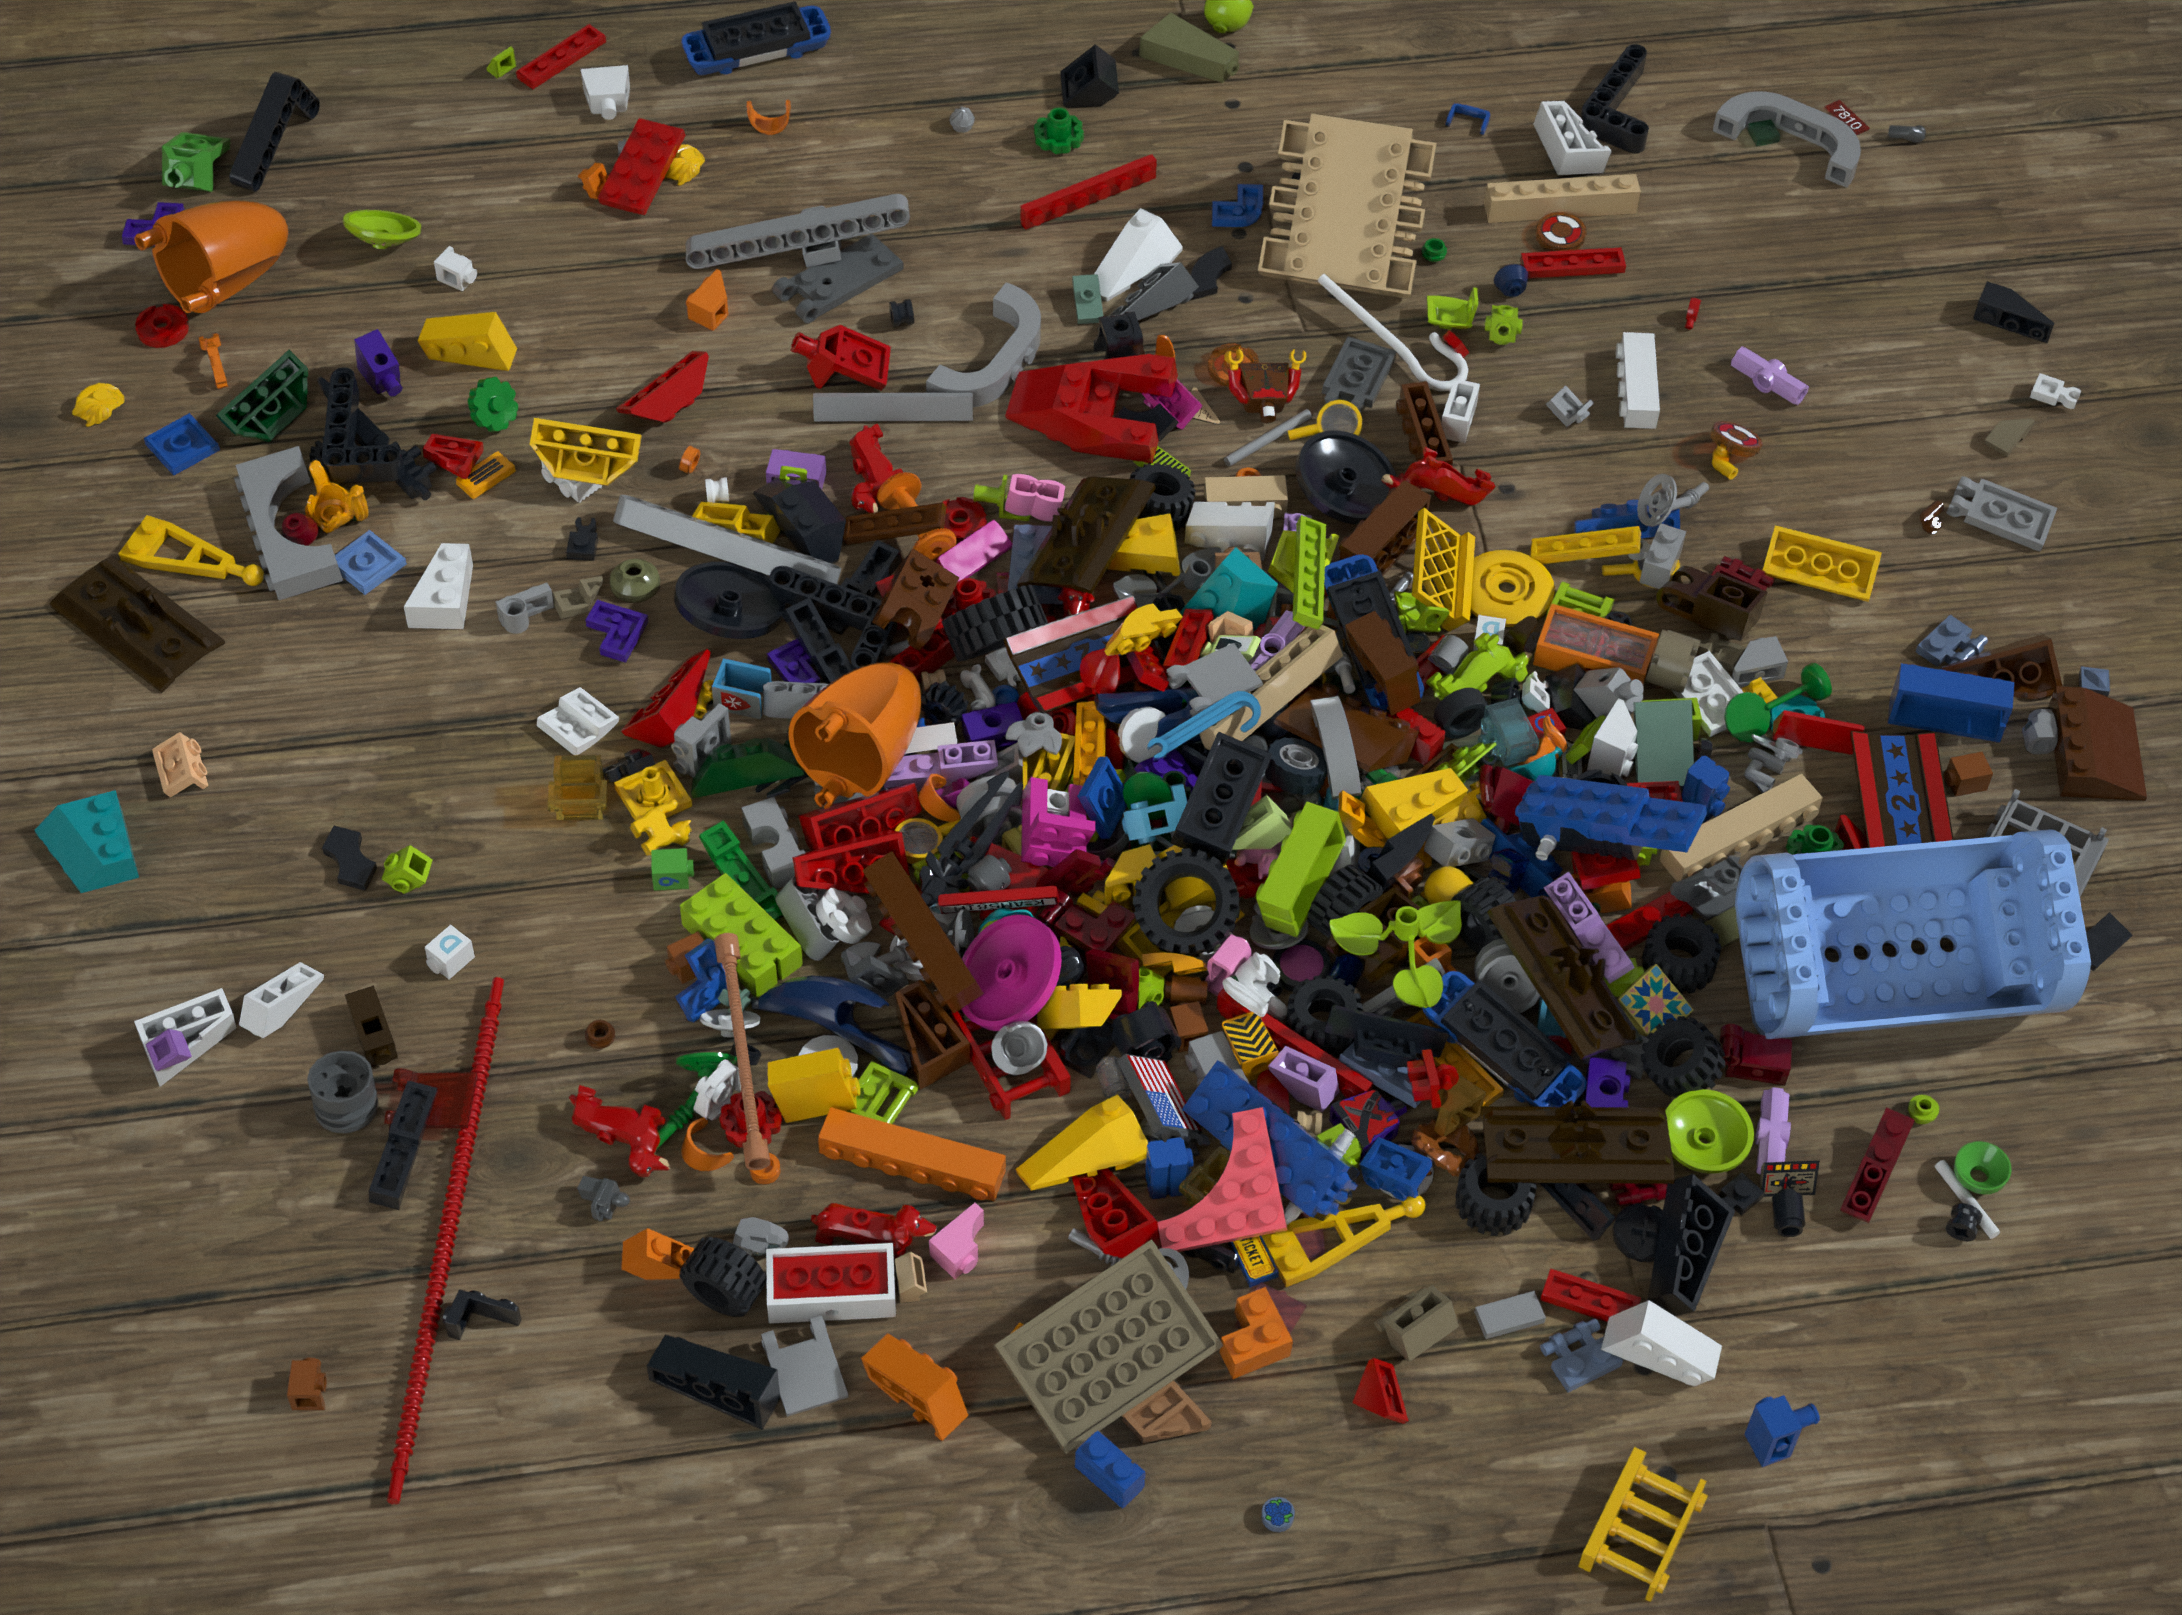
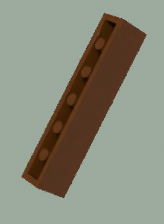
M891 851L863 869L862 871L868 881L864 882L865 887L873 898L878 895L882 902L877 904L886 919L892 917L895 921L891 928L899 940L906 939L909 943L905 950L912 961L915 963L919 960L923 965L919 972L928 985L932 982L935 984L937 990L933 991V994L942 1007L948 1005L952 1012L955 1013L984 994L894 853Z

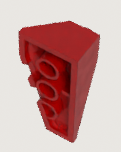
M910 783L880 791L868 797L862 796L832 804L827 809L822 807L798 816L806 844L810 851H814L862 835L888 829L895 831L900 823L912 819L922 811L916 785L915 783Z

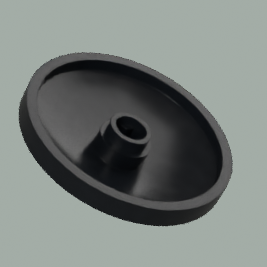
M1324 431L1312 436L1300 450L1295 464L1297 481L1307 499L1329 517L1356 525L1361 520H1366L1375 505L1381 504L1386 499L1389 487L1381 481L1382 477L1386 474L1397 477L1392 464L1380 449L1368 440L1345 431Z
M707 562L687 569L678 578L674 592V603L682 617L698 629L724 638L750 639L766 635L779 626L785 610V602L779 601L771 595L770 578L768 576L730 562Z

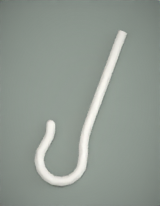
M1325 274L1320 276L1318 282L1390 345L1405 360L1419 382L1427 381L1429 389L1440 392L1451 390L1454 379L1439 381L1428 376L1421 368L1418 360L1400 340ZM1431 333L1429 339L1434 348L1452 360L1457 366L1458 373L1455 379L1466 381L1468 367L1464 358L1445 344L1437 333Z

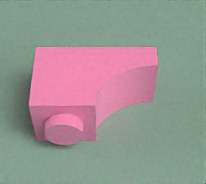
M974 1203L929 1240V1255L954 1279L962 1273H969L977 1264L978 1245L974 1242V1238L984 1226V1210Z

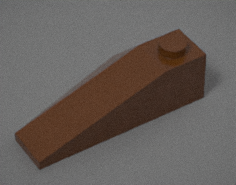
M2044 634L2016 641L1941 667V669L1946 671L2014 682V697L2040 699L2053 695L2055 687L2062 686L2052 639Z

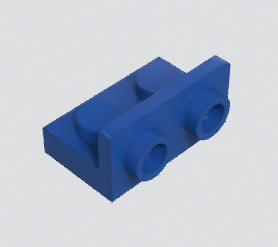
M1380 1137L1377 1138L1359 1164L1363 1179L1368 1186L1373 1189L1380 1188L1390 1192L1401 1201H1405L1408 1196L1413 1198L1419 1196L1417 1188L1433 1166L1430 1158Z

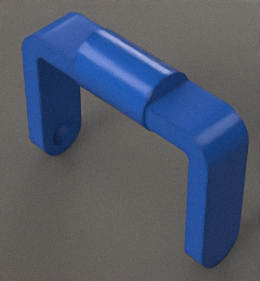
M1458 103L1452 105L1446 120V126H1450L1453 116L1457 112L1484 119L1480 134L1484 135L1490 120L1489 111Z

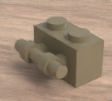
M1433 1285L1428 1288L1422 1287L1417 1292L1411 1291L1404 1296L1403 1302L1394 1308H1387L1382 1312V1316L1374 1321V1325L1380 1332L1386 1329L1390 1345L1409 1362L1459 1327L1451 1300Z

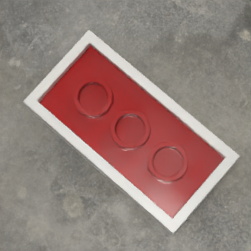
M893 1243L766 1249L769 1323L809 1322L810 1318L820 1315L823 1316L824 1321L896 1317Z

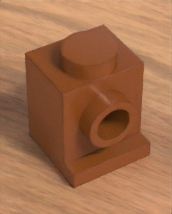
M316 1358L292 1360L287 1397L292 1410H325V1402L321 1392L326 1390L327 1377L326 1373L321 1372L320 1360Z

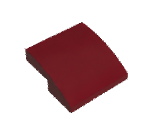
M1091 949L1086 952L1088 981L1083 984H1088V990H1091V985L1109 984V990L1122 991L1121 998L1108 1018L1115 1020L1120 1015H1129L1136 1011L1139 993L1138 959L1097 949Z

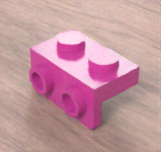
M1178 379L1176 380L1172 397L1141 393L1145 397L1144 403L1152 409L1160 403L1179 422L1176 427L1182 430L1203 406Z

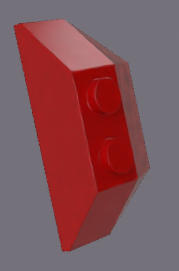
M691 351L683 359L623 404L619 405L616 408L617 412L662 423L672 420L676 416V412L681 408L692 405L695 401L694 399L702 393L709 359L708 353L704 351Z

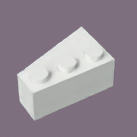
M1194 502L1186 524L1185 543L1203 548L1220 547L1222 553L1225 549L1236 546L1241 548L1243 552H1259L1261 561H1264L1272 537L1275 502H1267L1266 506H1251V502H1242L1241 506H1227V502Z
M1648 1300L1609 1317L1601 1350L1695 1387L1715 1379L1722 1345Z

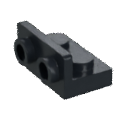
M1105 1021L1102 1026L1074 1028L1070 1034L1066 1033L1058 1046L1062 1063L1091 1079L1115 1047L1112 1039L1114 1025Z

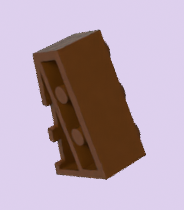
M1373 611L1346 624L1348 644L1364 671H1369L1376 680L1377 684L1374 685L1377 693L1384 692L1388 703L1387 710L1392 716L1421 702L1417 679L1418 663L1412 655L1408 656L1406 654L1402 640L1392 635L1388 621L1385 618L1381 620L1376 611Z
M921 979L895 993L896 1014L906 1048L910 1054L919 1091L970 1062L969 1041Z

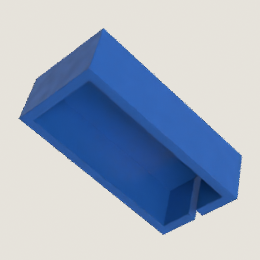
M1901 663L1890 695L1888 724L2000 742L2013 709L2014 682Z

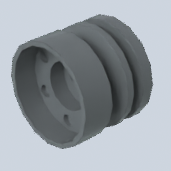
M336 1051L319 1058L310 1068L307 1081L316 1120L323 1128L335 1133H350L370 1124L377 1115L379 1102L371 1065L364 1056L352 1051Z

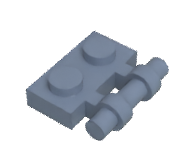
M1949 615L1917 645L1915 652L1939 667L1944 661L1949 665L1980 654L1984 650L1983 646L1987 644L1988 639L1984 635H1979L1976 639H1970L1972 629L1952 615ZM1958 648L1963 650L1962 652H1954Z
M1596 1319L1586 1323L1584 1321L1573 1325L1572 1330L1563 1334L1556 1333L1549 1337V1341L1540 1345V1349L1545 1356L1554 1352L1559 1359L1552 1362L1551 1368L1568 1393L1622 1366V1358L1601 1350L1604 1336L1597 1340L1592 1337L1591 1334L1600 1330V1325ZM1579 1340L1583 1347L1571 1352L1567 1346Z

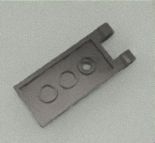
M871 233L842 249V260L812 266L790 279L782 277L774 283L772 292L783 302L790 300L797 293L801 294L805 300L797 306L796 315L808 324L822 314L903 270V261Z

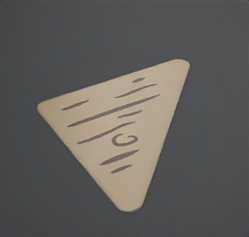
M1192 388L1191 394L1203 405L1193 418L1219 424L1220 420L1198 389Z

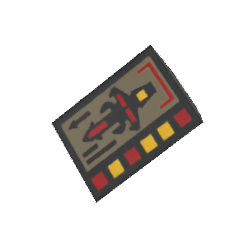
M1820 1160L1763 1163L1759 1183L1760 1189L1764 1192L1763 1197H1773L1782 1189H1793L1801 1195H1815Z

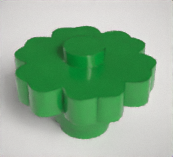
M1064 108L1052 109L1048 113L1047 118H1039L1034 125L1035 143L1044 151L1052 150L1054 154H1067L1071 151V148H1079L1084 141L1082 121L1075 115H1070Z
M497 377L478 380L477 387L470 389L467 400L471 419L475 421L478 427H486L489 432L507 429L509 421H514L517 416L518 404L514 401L516 396L515 390L509 382H500Z
M1806 825L1803 831L1794 830L1785 848L1791 855L1843 850L1844 842L1839 839L1837 833L1831 832L1824 826Z

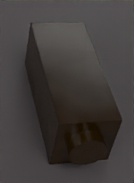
M374 985L345 994L365 1058L371 1067L385 1065L391 1060L397 1059L395 1043Z

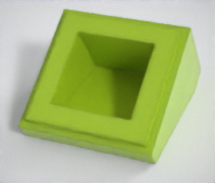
M509 47L492 58L487 66V71L497 79L516 67L513 47Z

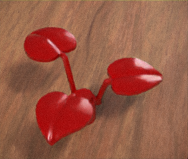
M1105 648L1088 653L1080 664L1081 680L1085 686L1093 688V695L1115 693L1119 686V655L1107 656L1104 652ZM1025 692L1019 698L1017 705L1023 720H1026L1034 712H1040L1033 704L1028 692ZM1095 696L1091 697L1088 702L1094 701ZM1077 705L1062 708H1067L1071 711L1077 710ZM1056 710L1047 712V714L1051 716ZM1106 728L1105 756L1109 758L1114 769L1123 770L1124 753L1119 746L1120 737H1118L1116 731Z

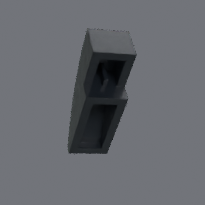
M1432 813L1388 839L1380 852L1382 857L1372 862L1366 875L1380 884L1383 891L1403 875L1415 860L1432 828L1435 819Z

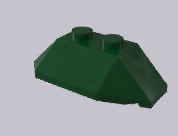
M289 349L226 405L216 417L236 436L270 442L307 408L308 368Z
M753 738L741 744H725L711 751L692 780L691 795L692 799L802 776L804 775V770L796 760L792 749L774 738Z

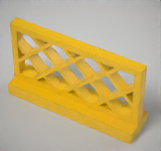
M1423 508L1418 511L1412 596L1427 607L1448 608L1450 613L1442 623V627L1450 632L1470 621L1475 536L1469 532L1463 535L1458 534L1427 509ZM1427 522L1430 524L1434 532L1433 534L1431 533ZM1434 537H1436L1442 551H1440ZM1425 542H1427V544H1428V546H1429V548H1430V550H1431V552H1432L1431 555H1430V553H1429V551H1428V549H1427V547H1426V545H1425ZM1432 558H1435V561L1441 572L1438 571ZM1424 562H1425V564H1426V566H1427V568H1428V570H1429V572H1430V574H1431L1430 576L1428 575V573H1427V571H1426V569H1425V567H1424ZM1431 579H1433V581H1434V583H1435V585H1436V587H1437L1439 593L1436 592L1435 587H1434V585H1433ZM1422 583H1423V585H1424V587H1425V589H1426L1428 595H1427L1425 592L1422 591Z

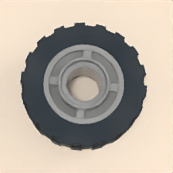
M1281 738L1270 744L1268 752L1272 754V757L1265 771L1268 781L1270 780L1274 786L1292 794H1313L1322 788L1328 769L1324 752L1321 748L1319 749L1315 744L1306 742V740L1296 738Z

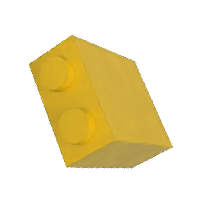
M839 1047L768 1062V1087L786 1123L827 1115L830 1107L842 1111L857 1109L856 1096L860 1095L859 1081L857 1077H852L849 1059L843 1058Z

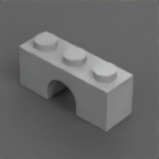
M772 797L742 807L741 809L743 825L752 845L755 846L766 842L775 844L774 847L762 851L763 869L772 888L778 889L784 887L795 876L792 857L804 854L805 851H799L798 837L794 828L789 829L787 825L788 817L783 806L779 807L775 798Z

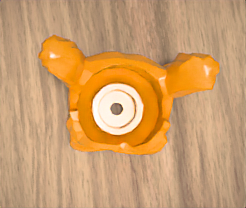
M314 460L310 463L309 470L317 493L315 497L310 495L305 507L306 516L313 518L317 526L325 533L335 531L350 520L362 522L368 517L369 511L362 486L354 485L350 492H348L338 484L330 482L329 476L320 461Z

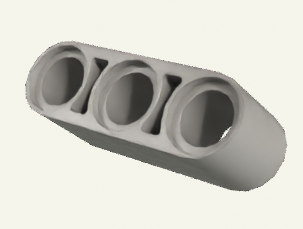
M768 682L763 686V713L768 717L792 719L795 713L809 699L828 684Z
M793 876L776 895L775 900L804 952L810 958L820 961L839 942V939L831 934L834 929L828 923L823 926L817 917L816 904L820 898L814 888L797 886L796 876Z

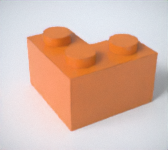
M1266 1287L1237 1298L1235 1316L1242 1329L1221 1337V1342L1224 1346L1219 1351L1232 1379L1289 1357L1293 1340Z

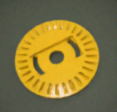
M1512 550L1489 551L1474 558L1470 610L1472 614L1476 617L1482 615L1506 619L1505 627H1513L1527 616H1534L1538 620L1547 613L1554 599L1555 586L1551 574L1539 561L1532 559L1529 555ZM1503 582H1509L1514 585L1515 590L1505 593L1499 589V585Z

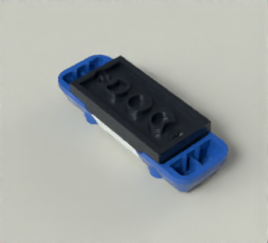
M796 1L702 22V30L690 32L683 36L682 47L690 65L698 75L715 72L730 74L733 68L785 56L800 58L803 56V52L821 49L826 45L831 35V29L821 8L817 6L798 8Z
M1361 554L1327 565L1325 567L1324 587L1370 705L1388 712V703L1384 692L1377 693L1374 685L1377 684L1376 680L1369 671H1364L1348 644L1345 625L1376 611L1381 620L1385 618L1388 621L1392 635L1402 640L1406 654L1408 656L1412 655L1414 658L1415 656L1381 571H1378L1371 557ZM1417 671L1420 698H1422L1424 686L1418 673L1419 671Z
M1450 971L1442 976L1443 991L1439 1002L1433 1007L1422 1009L1425 1017L1439 1029L1448 1031L1447 1041L1449 1043H1457L1509 1087L1519 1102H1526L1531 1107H1561L1571 1100L1573 1104L1586 1088V1079L1579 1070L1569 1063L1572 1057L1481 980L1474 983L1464 974L1457 971Z

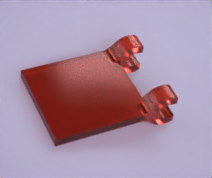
M403 1068L394 1070L393 1082H398V1091L404 1092L408 1080L437 1088V1095L426 1128H468L478 1077L477 1073H416ZM396 1110L386 1111L384 1123L389 1124V1129Z

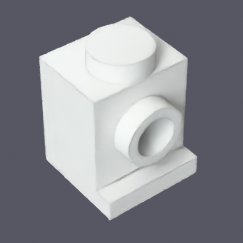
M451 246L434 261L437 280L460 291H463L469 284L473 283L477 277V270L472 267V261L465 256L454 253V249Z

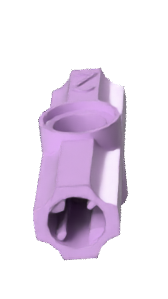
M1741 347L1732 359L1731 366L1752 378L1755 387L1761 392L1768 393L1772 390L1794 405H1799L1808 393L1809 386L1788 374L1786 367L1779 360L1771 359L1767 361L1744 347Z
M1286 610L1272 630L1262 637L1253 658L1248 662L1255 672L1277 654L1267 652L1265 650L1267 647H1275L1280 652L1298 637L1305 628V626L1292 620L1293 611Z
M1772 1087L1769 1090H1764L1761 1098V1114L1758 1119L1755 1144H1758L1756 1173L1760 1175L1763 1163L1784 1162L1786 1158L1785 1151L1788 1147L1791 1123L1788 1122L1789 1094L1781 1088Z

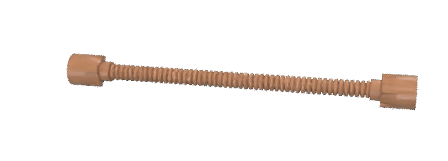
M723 933L714 939L717 962L722 963V967L725 969L748 1133L746 1135L747 1141L743 1143L745 1166L750 1170H761L770 1165L767 1139H762V1134L759 1132L736 972L737 960L741 959L739 941L736 934Z

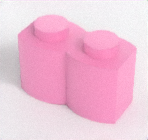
M1014 474L1011 477L1005 510L1015 515H1032L1039 520L1052 522L1053 515H1059L1057 508H1061L1065 486L1053 480H1037L1029 475Z
M1230 934L1208 960L1207 969L1209 975L1205 981H1208L1207 990L1218 996V993L1223 989V980L1234 975L1237 969L1251 956V948L1245 939Z

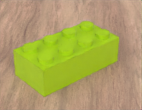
M1306 802L1303 810L1297 812L1290 835L1284 837L1281 844V852L1278 858L1271 862L1268 871L1269 876L1265 884L1262 883L1256 893V900L1265 927L1296 938L1308 918L1309 909L1314 897L1326 882L1346 843L1339 812L1310 802Z
M726 873L680 904L682 925L691 934L699 931L704 941L707 938L714 941L718 935L723 933H733L738 936L741 959L737 960V978L753 995L761 996L778 984L775 961H777L778 977L781 980L803 966L801 945Z

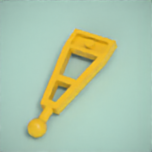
M146 515L118 553L121 561L146 569L225 579L228 574L242 577L243 581L249 586H257L264 580V571L260 566L256 564H250L246 567L237 565L234 556L170 522ZM168 535L192 548L184 561L155 557L154 555ZM205 554L220 562V564L212 565L198 562Z
M1420 1195L1416 1198L1408 1196L1405 1201H1401V1204L1383 1210L1381 1204L1339 1211L1337 1215L1330 1214L1324 1221L1313 1217L1293 1220L1287 1225L1286 1231L1261 1236L1279 1271L1281 1280L1285 1287H1289L1318 1275L1391 1229L1390 1221L1405 1215L1409 1218L1421 1216L1425 1211L1426 1205ZM1375 1219V1224L1355 1236L1348 1226L1351 1223ZM1335 1227L1343 1243L1310 1262L1295 1235Z

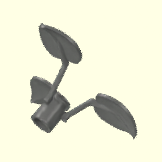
M1220 547L1202 549L1186 556L1181 563L1182 573L1161 593H1168L1181 581H1184L1185 587L1189 590H1199L1215 571V553H1221ZM1140 574L1128 575L1113 583V590L1118 600L1134 595L1138 608L1151 604L1159 594L1156 593L1157 587L1155 583L1147 576ZM1207 637L1205 642H1210V638Z

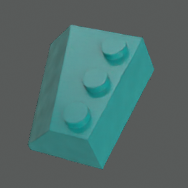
M1235 547L1180 613L1183 615L1185 609H1207L1213 611L1214 619L1229 611L1251 621L1254 632L1260 624L1265 622L1278 583Z
M116 790L57 805L35 829L36 835L44 842L52 856L57 859L80 893L139 878Z

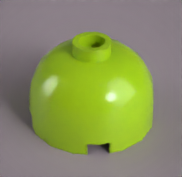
M1206 0L1204 15L1215 31L1219 33L1235 32L1247 24L1254 6L1251 0Z

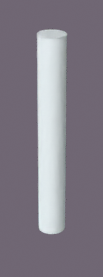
M1945 1160L1938 1162L1935 1165L1936 1170L1960 1201L1970 1204L1981 1211L1983 1216L1979 1225L1988 1237L1993 1239L1998 1236L2000 1230L1968 1189L1958 1181L1954 1171Z

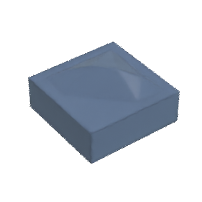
M2081 666L2079 671V687H2084L2108 697L2110 692L2109 670Z

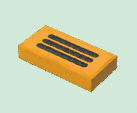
M497 451L475 465L467 479L460 477L455 479L457 486L474 500L516 472L515 465Z

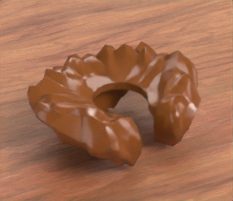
M1432 1119L1429 1124H1419L1412 1131L1411 1143L1414 1150L1418 1154L1432 1159L1437 1167L1447 1170L1452 1177H1459L1462 1168H1465V1163L1469 1159L1474 1160L1475 1155L1480 1153L1477 1139L1468 1125H1464L1443 1137L1434 1131L1436 1120ZM1448 1142L1455 1145L1464 1155L1463 1159L1461 1156L1443 1151L1439 1147V1143Z

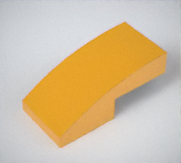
M1164 952L1142 954L1143 966L1150 970L1173 965L1174 972L1180 976L1208 970L1207 963L1183 954Z

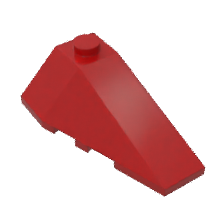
M708 648L689 657L668 679L670 683L650 697L653 702L645 709L640 708L621 730L625 736L660 748L675 742L674 733L678 726L685 724L694 716L711 654Z
M889 829L792 857L797 886L819 889L835 888L841 891L869 893L864 885V882L868 881L862 870L891 851L909 876L902 832Z
M1109 1168L1097 1170L1098 1175L1088 1177L1087 1173L1071 1176L1088 1236L1104 1254L1125 1258L1151 1239L1158 1249L1162 1248L1157 1220Z

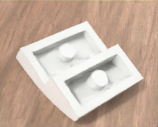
M579 687L560 697L558 707L539 716L536 726L574 756H577L604 737L619 722V717Z

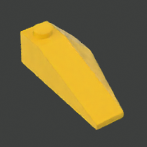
M1117 1094L1087 1110L1016 1168V1172L1031 1191L1066 1183L1071 1176L1087 1173V1176L1091 1177L1098 1175L1097 1170L1115 1166L1116 1170L1127 1168L1146 1158L1148 1141L1133 1111Z

